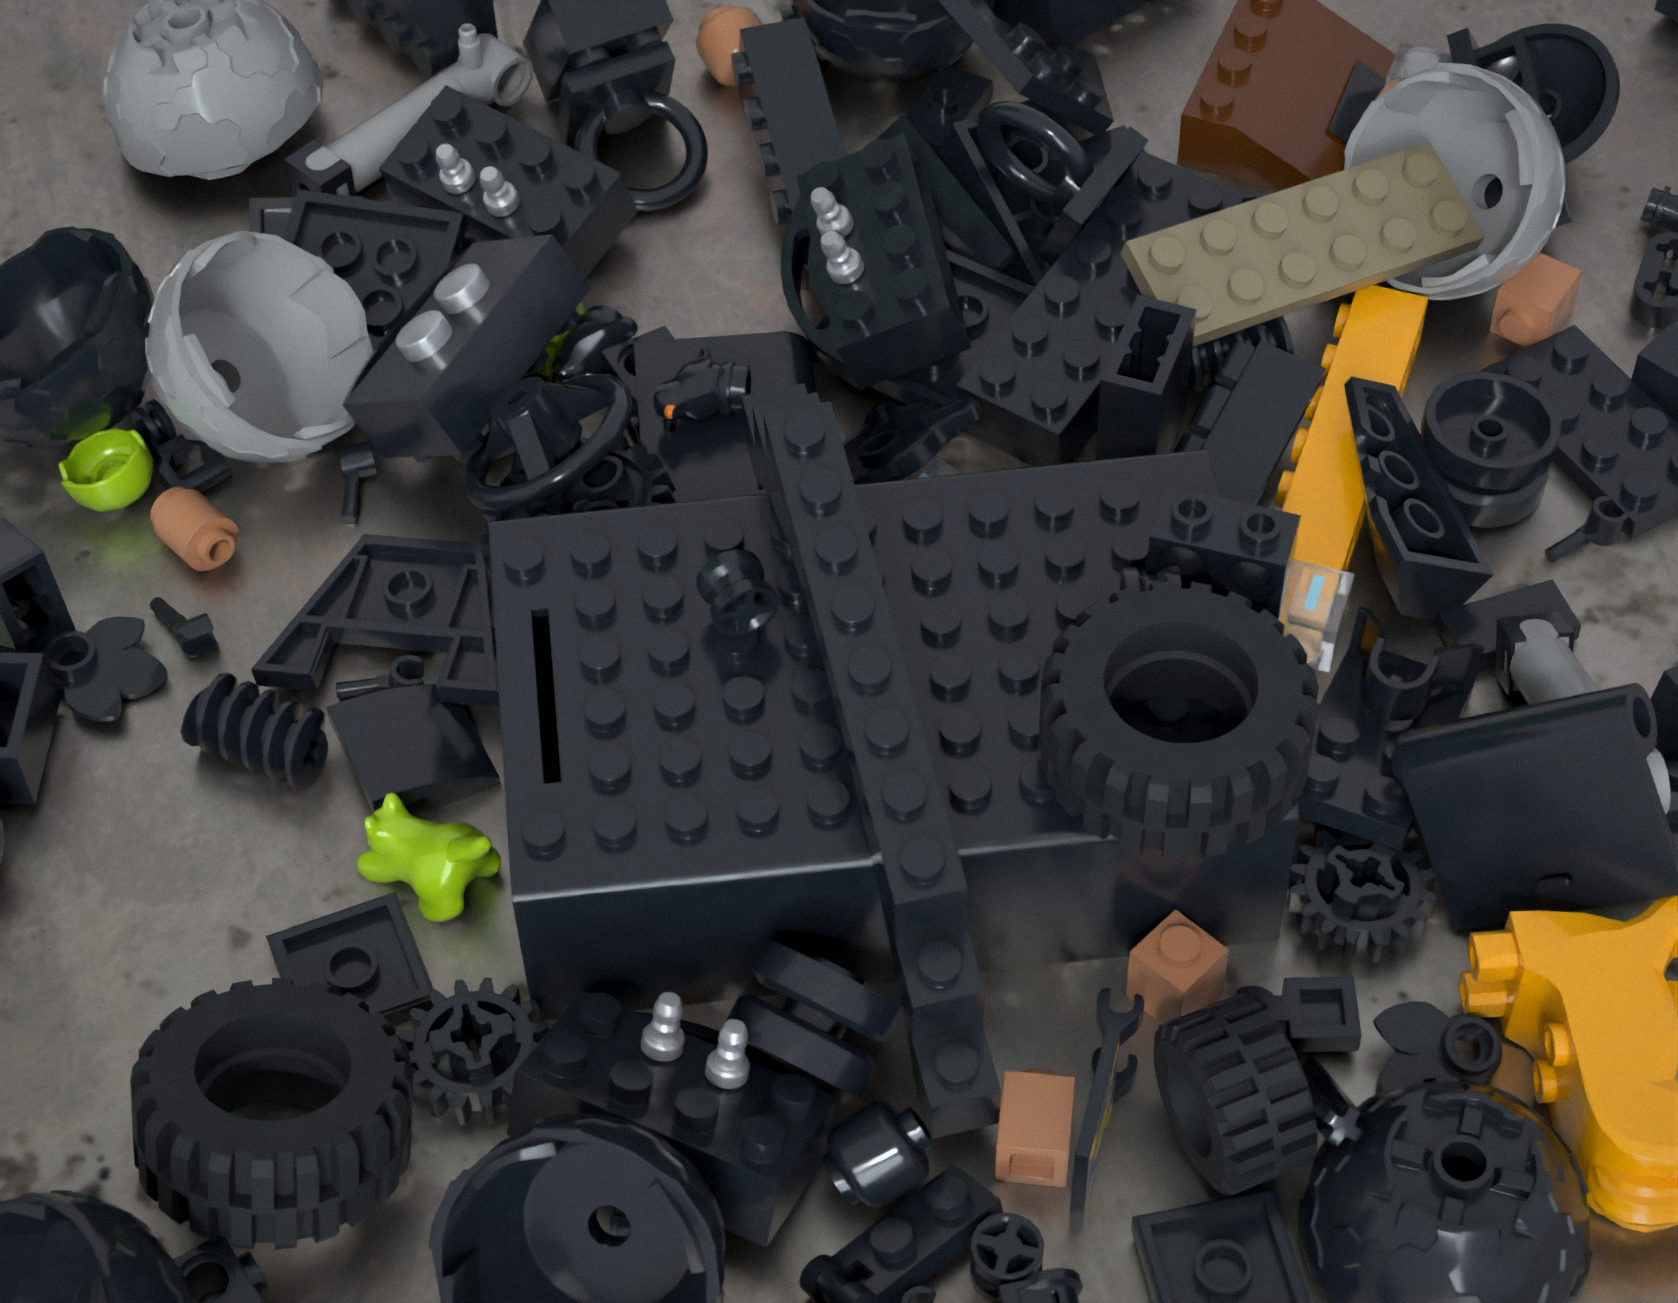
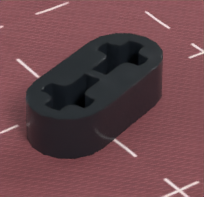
M1660 233L1650 239L1634 283L1629 311L1634 319L1648 327L1664 328L1668 327L1672 322H1678V233ZM1665 259L1676 261L1674 269L1663 267ZM1655 291L1666 293L1663 301L1653 299Z

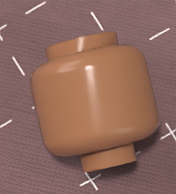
M720 6L707 14L699 26L700 31L696 39L697 52L714 79L723 86L736 85L731 54L739 52L740 29L763 25L757 14L748 7Z

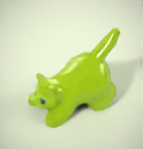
M395 793L387 794L383 806L373 812L371 816L365 818L366 837L372 850L362 853L357 858V871L368 881L378 883L403 881L410 884L419 898V911L426 920L446 922L457 917L464 910L463 895L466 885L475 877H490L494 875L501 867L499 852L491 846L490 838L484 836L481 830L468 823H439L419 819L406 810Z

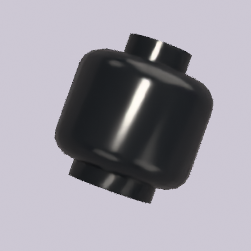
M876 1100L832 1128L827 1137L829 1153L822 1157L829 1176L850 1204L856 1205L862 1201L869 1207L878 1209L887 1206L928 1177L930 1165L925 1149L934 1144V1140L926 1125L912 1107L899 1113L887 1101Z

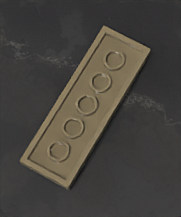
M1427 142L1126 241L1120 254L1143 296L1196 309L1193 346L1476 250L1485 237L1431 143Z

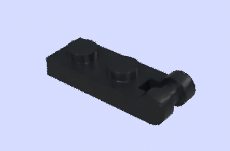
M953 1163L833 1256L824 1254L813 1258L801 1272L799 1279L800 1287L816 1303H897L910 1288L921 1285L970 1247L972 1235L978 1224L989 1216L1003 1212L1001 1201ZM862 1278L866 1280L864 1283L858 1282Z

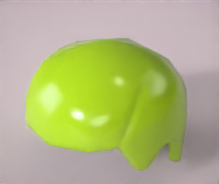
M115 428L97 431L77 443L68 458L60 461L59 469L63 478L61 485L79 505L92 510L107 512L124 509L138 501L150 486L153 473V459L148 445L135 429L127 431Z

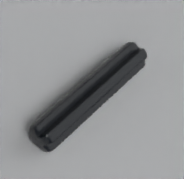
M1309 1056L1301 1067L1312 1095L1317 1129L1332 1145L1338 1146L1345 1137L1356 1143L1364 1132V1129L1356 1121L1361 1113L1360 1110L1321 1063Z

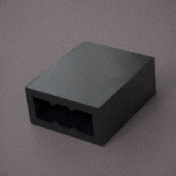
M1141 295L1136 296L1100 379L1095 460L1169 453L1186 412L1196 309Z

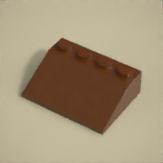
M1237 0L1181 114L1177 165L1274 190H1284L1344 170V151L1347 143L1328 131V128L1357 60H1360L1390 82L1391 73L1393 79L1400 57L1317 0Z

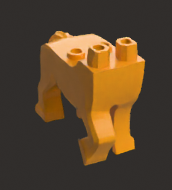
M1678 895L1658 898L1641 915L1626 922L1578 912L1510 911L1504 930L1474 932L1470 934L1468 961L1471 970L1461 971L1458 980V991L1463 1013L1480 1018L1500 1017L1504 1037L1524 1047L1533 1058L1532 1084L1538 1103H1547L1553 1128L1575 1156L1589 1190V1193L1586 1194L1588 1205L1598 1214L1605 1215L1608 1219L1626 1229L1651 1232L1677 1225L1678 1081L1675 1080L1678 1067V981H1666L1664 974L1673 958L1678 957Z

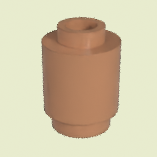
M173 487L163 492L152 506L150 517L156 535L193 569L197 571L212 570L224 564L232 556L239 538L237 525L199 491L184 487Z

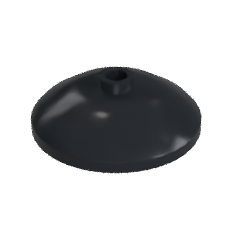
M1546 23L1516 30L1497 41L1523 32L1528 43L1546 116L1552 115L1549 120L1558 136L1563 151L1564 163L1568 164L1595 144L1609 126L1620 97V77L1617 66L1607 47L1597 37L1576 26ZM1515 54L1487 65V69L1508 79L1518 64L1517 56ZM1523 82L1519 86L1521 89H1524Z

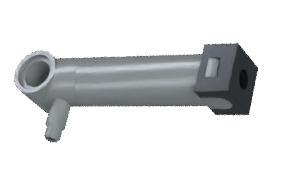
M462 25L458 30L460 56L457 62L327 146H323L314 139L284 159L292 197L297 196L298 190L340 196H356V194L383 177L379 167L445 85L489 107L494 103L500 106H510L518 102L529 89L533 79L534 69L532 63L490 33L477 35L476 28L473 25Z
M1560 611L1497 619L1495 676L1508 696L1522 694L1528 704L1599 690L1573 653L1574 631ZM1654 748L1647 756V761L1666 815L1669 811L1671 800L1669 775L1661 753Z

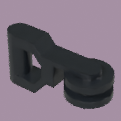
M153 398L145 403L146 411L138 406L131 414L133 429L142 436L148 445L151 455L160 465L158 468L161 484L166 490L173 487H184L203 493L232 477V471L228 463L218 451L209 447L207 443L201 440H187L183 434L177 436L170 417L156 399ZM187 460H201L205 463L180 478L174 471L176 466Z

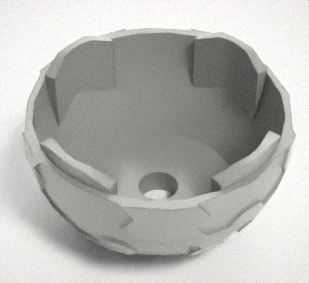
M152 0L133 17L132 22L123 31L117 45L111 50L104 78L106 120L108 127H111L117 144L122 149V153L131 166L144 172L167 177L190 175L213 180L241 173L254 161L279 149L278 147L305 124L316 107L321 104L324 80L313 52L307 49L297 29L281 12L263 0Z
M1437 62L1436 66L1403 79L1376 101L1370 103L1349 137L1344 151V170L1427 142L1431 143L1485 238L1476 250L1386 280V282L1395 289L1429 297L1431 300H1453L1480 294L1516 276L1540 253L1549 240L1550 233L1555 229L1561 214L1566 175L1563 151L1558 136L1549 118L1528 93L1506 77L1470 64ZM1498 177L1503 187L1502 197L1497 205L1489 209L1484 199L1485 189L1490 181Z
M237 231L206 241L193 250H187L173 264L156 292L147 323H149L148 338L145 339V356L152 386L161 402L167 405L172 415L191 435L207 443L209 447L222 453L225 457L249 462H293L306 459V455L321 450L322 446L347 433L356 424L355 420L344 408L343 402L356 376L373 353V348L367 331L366 314L362 304L349 284L335 275L334 269L323 259L308 253L277 235ZM215 371H217L224 377L228 387L226 386L224 381L216 374Z

